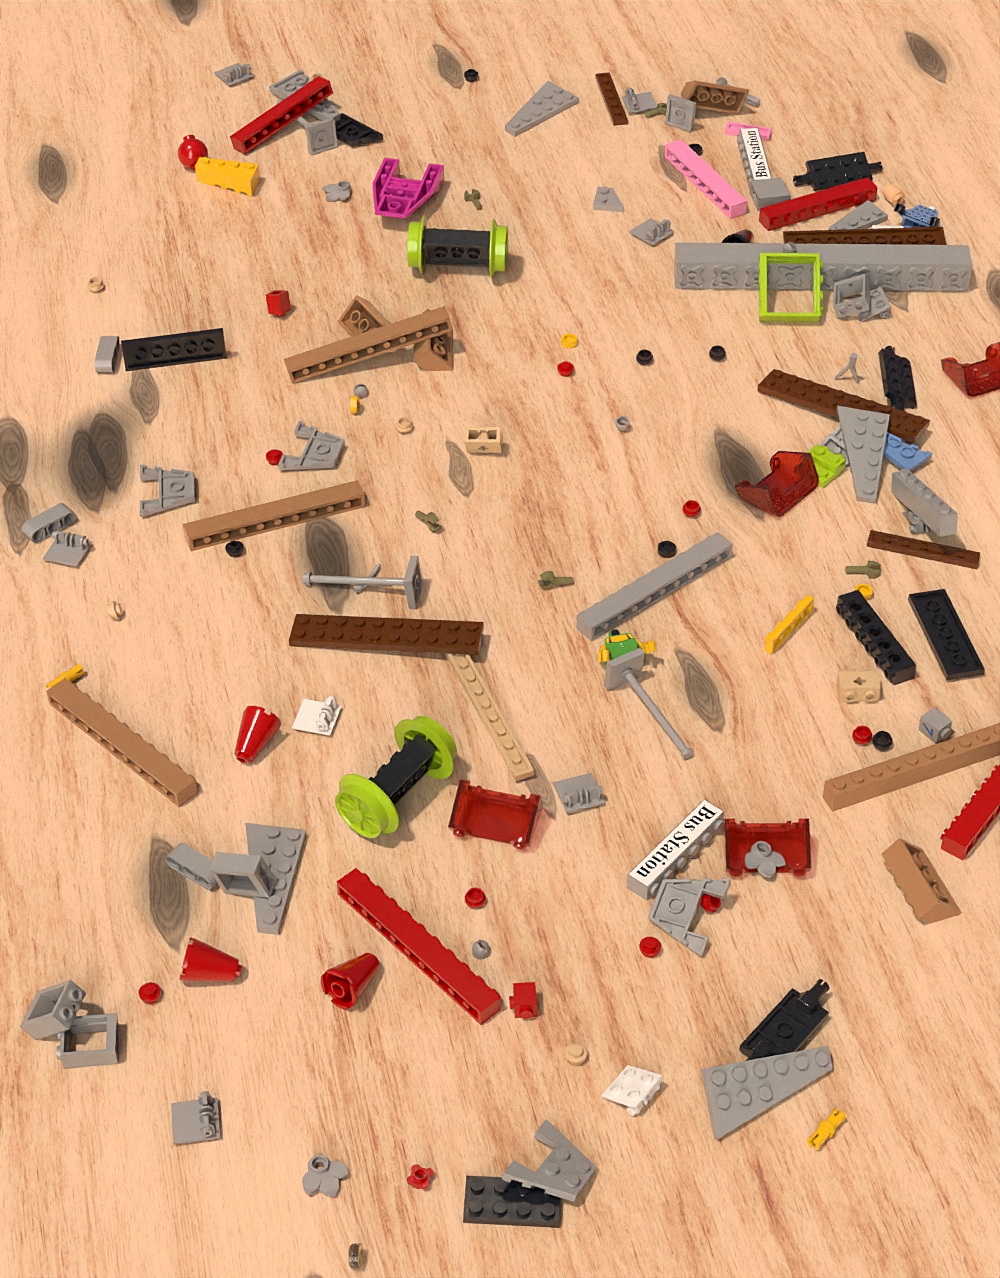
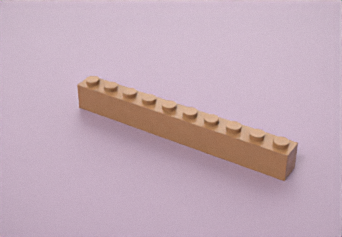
M443 306L285 358L284 361L293 384L451 332L453 328L447 310Z
M358 480L185 523L183 524L184 535L190 551L364 508L365 494Z
M64 678L46 691L49 705L175 805L180 807L198 794L197 781L191 774L185 773L178 764L171 762L167 755L157 751L153 744H148L139 733H134L130 730L126 723H121L113 713L107 712L100 703H96L87 693L79 690L76 684L70 683Z
M1000 723L827 780L824 784L823 799L833 812L999 756Z

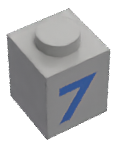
M933 708L921 716L918 730L937 744L942 739L945 740L950 736L952 720L938 709Z

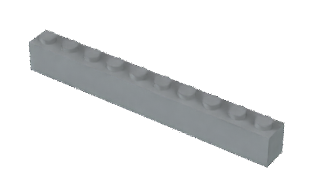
M718 532L707 537L702 542L695 544L692 548L680 553L675 558L666 561L663 565L639 577L636 581L624 586L614 594H610L607 598L595 603L585 611H581L577 615L576 629L590 641H593L732 557L733 544Z

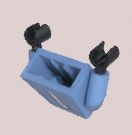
M897 203L894 211L903 217L902 226L904 228L941 227L938 212L933 206L917 205L908 210L905 209L906 206Z

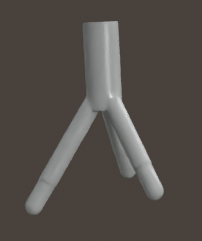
M856 353L851 354L849 364L835 376L836 380L848 369H852L855 381L859 383L855 368L858 357Z
M377 564L368 577H374L380 570L381 564ZM357 584V585H355V586L352 587V588H353L354 592L357 594L358 592H360L361 590L365 589V588L368 587V586H392V585H367V584Z

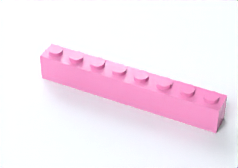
M680 139L665 144V158L729 219L746 214L747 200L685 142Z

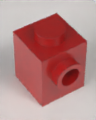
M274 290L266 294L268 314L284 316L286 312L291 310L288 291Z
M535 982L513 983V996H509L510 1010L514 1009L515 1018L528 1019L537 1017Z

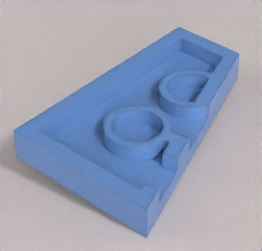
M888 432L886 434L883 455L900 470L907 469L912 472L929 460L933 453L929 451L925 453L917 449L918 446L914 444L910 446L902 442L901 438Z

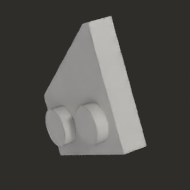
M597 187L593 210L623 212V205L613 188Z

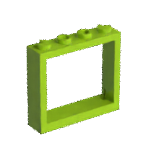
M760 253L758 258L759 321L819 322L820 316H823V306H820V300H823V290H820V285L823 283V275H820L823 262L820 260V253ZM767 264H813V313L767 312Z

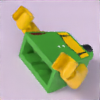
M614 629L609 632V637H606L605 643L600 646L597 659L598 662L606 661L607 666L608 661L640 647L645 654H649L651 651L656 652L655 641L642 643L635 639L631 633L620 634L619 630Z

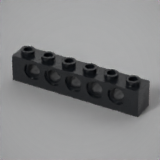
M855 590L838 596L836 605L838 615L842 616L847 627L851 628L856 639L860 640L866 652L870 653L875 664L884 672L885 677L893 685L914 679L917 665L861 592Z

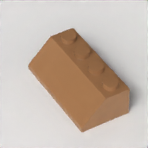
M694 80L686 82L681 92V97L697 103L696 108L738 114L749 93V89Z
M358 295L354 297L337 321L351 336L391 324L369 301Z
M452 331L414 343L415 363L417 366L422 367L426 371L452 370Z
M899 838L881 854L885 860L884 865L895 876V883L904 891V898L913 906V913L919 920L934 923L962 913L923 849Z

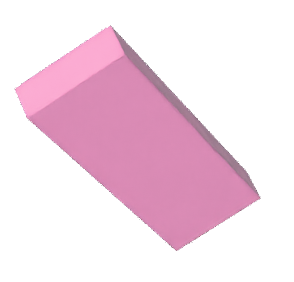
M728 122L725 128V134L732 136L740 135V129L758 128L761 140L769 141L772 133L771 128Z

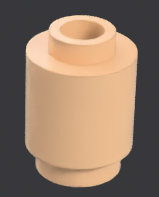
M888 184L883 189L884 197L896 206L897 203L901 204L904 201V192L895 185Z

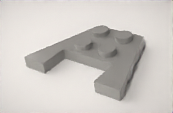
M299 421L294 434L296 437L309 438V441L301 457L282 455L278 469L334 468L344 448V439L328 432H319L316 427H307L304 422Z
M140 465L141 481L159 479V499L140 500V517L195 501L194 472L177 469L166 471L162 470L161 467L155 466L152 469L147 468V465Z
M711 878L703 880L663 879L648 919L693 953L703 958L709 943V937L690 932L689 930L703 894L725 900L731 880L728 878H722V880H712Z
M545 1120L536 1131L534 1138L553 1148L552 1152L536 1172L513 1160L504 1172L502 1180L511 1182V1179L522 1182L523 1187L527 1188L532 1186L545 1189L547 1194L574 1202L595 1174L597 1167L548 1120Z

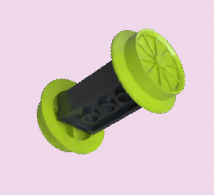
M423 215L420 222L410 221L407 239L408 267L419 268L421 274H424L426 264L489 267L490 278L494 276L496 271L506 272L508 226L498 225L494 218L491 231L427 228L426 215Z
M418 716L413 720H401L394 730L395 740L400 752L396 751L390 758V762L387 765L383 764L378 769L377 775L374 778L370 777L367 779L357 774H346L340 779L339 793L335 796V806L341 818L355 832L367 838H376L380 834L395 832L399 826V817L395 808L397 802L425 774L435 779H445L452 774L454 769L453 760L457 756V747L450 733L437 721L426 716Z

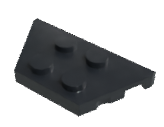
M341 113L340 119L335 122L337 139L352 147L383 140L382 133L344 113Z

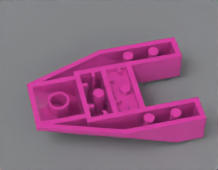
M384 158L372 183L375 215L406 219L415 214L441 190L444 183V165L429 163L422 180L399 178V159Z

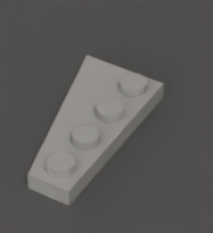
M867 200L830 226L829 230L867 229L872 227V225L887 221L888 215Z

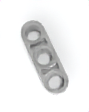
M119 336L100 337L95 357L96 372H114L120 347Z
M60 503L27 520L22 526V532L32 542L38 543L52 536L54 531H61L72 525L76 520V514L64 503Z
M178 844L165 857L166 863L173 870L201 887L211 890L217 884V881L209 871L212 860L186 844Z

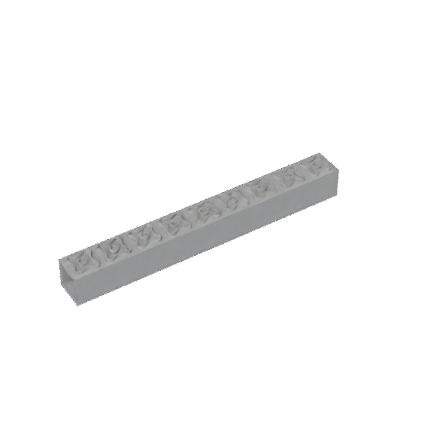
M675 243V288L759 289L758 258L760 253H783L784 244ZM795 244L796 253H820V260L823 262L822 269H820V275H823V283L820 285V290H834V282L866 274L871 290L882 287L883 291H968L973 265L969 245ZM767 264V289L813 290V264Z

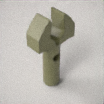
M667 103L657 104L656 109L645 112V117L648 118L660 113L665 116Z
M472 189V194H469L466 190L464 200L466 202L472 201L477 210H481L482 205L478 200L480 199V192Z
M416 511L415 516L426 522L431 532L441 527L436 524L439 519L435 513L425 514L421 511Z
M868 561L866 566H846L845 572L865 573L869 579H876L881 575V564L875 561Z
M553 571L542 573L540 575L541 580H538L540 587L544 590H550L554 584L573 583L572 577H555Z

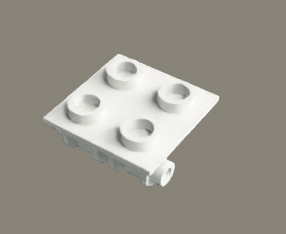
M328 696L324 702L304 699L292 729L330 736L342 706L336 705V699L333 696Z
M627 1065L601 1097L627 1105V1112L634 1116L640 1113V1110L644 1107L643 1105H646L648 1100H651L655 1092L660 1089V1080L663 1076Z

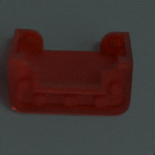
M1000 342L989 345L985 351L986 359L976 363L960 364L952 357L941 359L942 370L966 396L976 397L999 390Z
M776 452L769 462L772 472L755 486H752L748 481H740L735 485L738 496L771 516L782 517L814 491L819 484V476L811 453Z
M460 779L448 828L453 831V835L458 837L469 835L512 844L516 849L525 850L526 847L531 845L544 803L540 795L530 794V797L527 799L526 795L523 794L517 796L487 790L479 785L477 787L472 786L470 781Z
M724 819L722 824L725 871L729 872L730 876H741L742 873H759L757 868L748 869L745 865L746 854L751 852L752 846L758 841L768 843L771 846V851L779 853L784 858L785 866H776L775 873H793L794 876H805L806 872L811 870L809 819H798V822H794L792 825L791 821L786 823H745V821H740L738 825L735 819Z

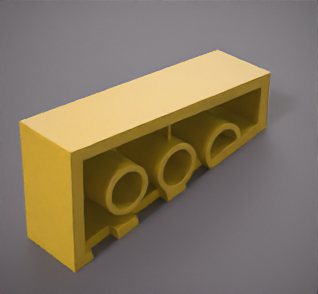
M199 157L195 165L197 182L211 186L220 185L225 190L231 188L236 193L241 194V192H245L250 197H252L260 181L259 164Z

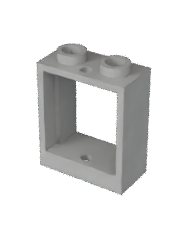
M866 274L834 282L833 308L838 319L870 310L871 285ZM862 293V297L843 302L844 297Z
M216 852L209 867L210 873L225 894L270 898L277 880L263 858L257 855Z
M72 980L39 990L20 1028L35 1040L69 1030L87 993Z
M116 1013L75 1016L69 1030L57 1033L58 1040H61L60 1046L56 1048L57 1060H61L63 1068L118 1064L119 1023ZM107 1032L106 1049L70 1052V1035Z

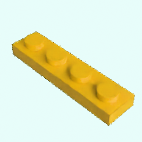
M807 595L803 600H799L796 607L787 613L785 619L782 622L779 621L775 629L766 635L764 640L766 643L765 652L772 654L813 611L814 597Z

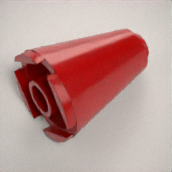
M247 706L243 711L234 752L236 759L241 763L252 762L280 729V719L272 712L268 715L262 707Z
M190 937V944L187 945L182 965L183 970L179 980L234 981L235 977H240L242 965L238 964L239 959L196 938Z
M364 953L326 970L321 976L323 992L325 995L329 993L333 998L331 1002L339 1008H351L357 1003L380 969L378 958L371 953Z

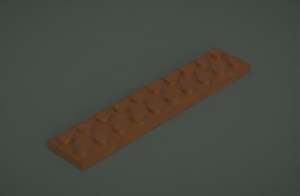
M943 227L783 231L784 244L793 242L794 244L946 245Z
M773 369L760 382L757 388L759 392L839 418L836 411L837 406L890 414L887 432L912 443L916 442L930 424V420L922 416L913 415L873 400H867L858 395H852L827 385H821L811 380L782 372L781 370Z
M296 614L288 641L289 646L479 655L484 622Z

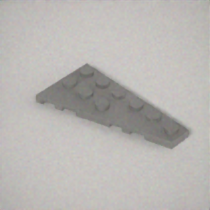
M301 69L269 86V90L273 94L285 99L309 83V77L305 76ZM327 98L307 111L320 120L332 117L336 122L340 119L339 111L329 104Z
M547 81L505 125V131L516 137L579 103V98L554 83Z
M837 406L836 411L843 433V442L850 464V472L853 477L857 501L875 504L890 414Z
M245 823L249 855L261 856L277 879L270 898L253 896L257 932L279 935L307 836L306 830Z
M828 1046L701 1069L714 1139H719L833 1069Z

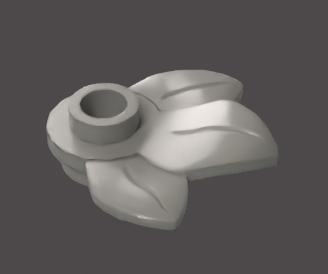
M340 181L337 184L324 186L322 190L328 192L326 196L327 201L345 200L350 196L351 186L347 181Z
M758 841L752 846L751 852L746 854L745 865L748 869L757 868L761 875L770 878L774 876L776 866H785V860L779 853L771 851V846L768 843Z
M321 1154L315 1155L308 1162V1172L303 1176V1189L307 1195L319 1189L325 1196L334 1197L339 1191L338 1179L346 1177L348 1170L342 1162L330 1161ZM318 1166H323L322 1169H316Z

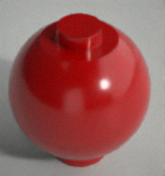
M187 135L183 137V142L178 148V159L186 168L196 170L195 165L199 157L208 158V149L201 140L195 139L194 135Z

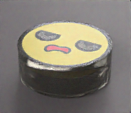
M352 1243L349 1248V1266L351 1269H360L363 1257L361 1243Z

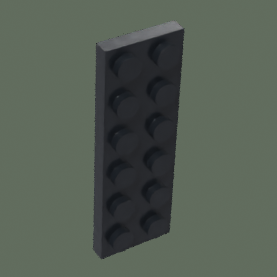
M223 328L121 341L125 371L227 359Z
M939 589L909 594L908 601L946 680L984 675L985 668L946 590Z

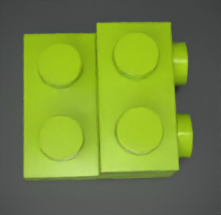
M817 444L806 453V458L795 467V473L824 488L845 470L846 460L843 455L832 453L827 446L821 447Z

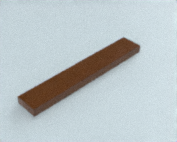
M610 73L595 74L596 82L613 126L627 125L628 118Z
M874 530L870 531L866 546L977 569L980 552Z

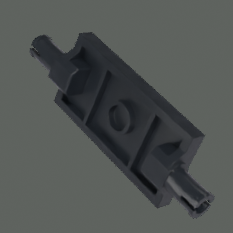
M865 152L809 160L805 163L807 168L806 174L793 176V182H796L794 183L795 186L806 183L812 185L813 191L824 190L867 177L872 181L871 173L881 172L883 166L880 165L882 164L881 161L869 164Z
M886 346L885 349L882 348L878 352L884 396L890 399L891 407L903 411L904 407L914 409L917 401L910 361L905 357L896 355L894 347Z
M818 979L809 991L799 993L792 988L741 1043L739 1051L748 1056L745 1061L799 1051L829 1016V1012L822 1008L819 1003V999L830 989L829 984L824 982L821 985L823 980Z

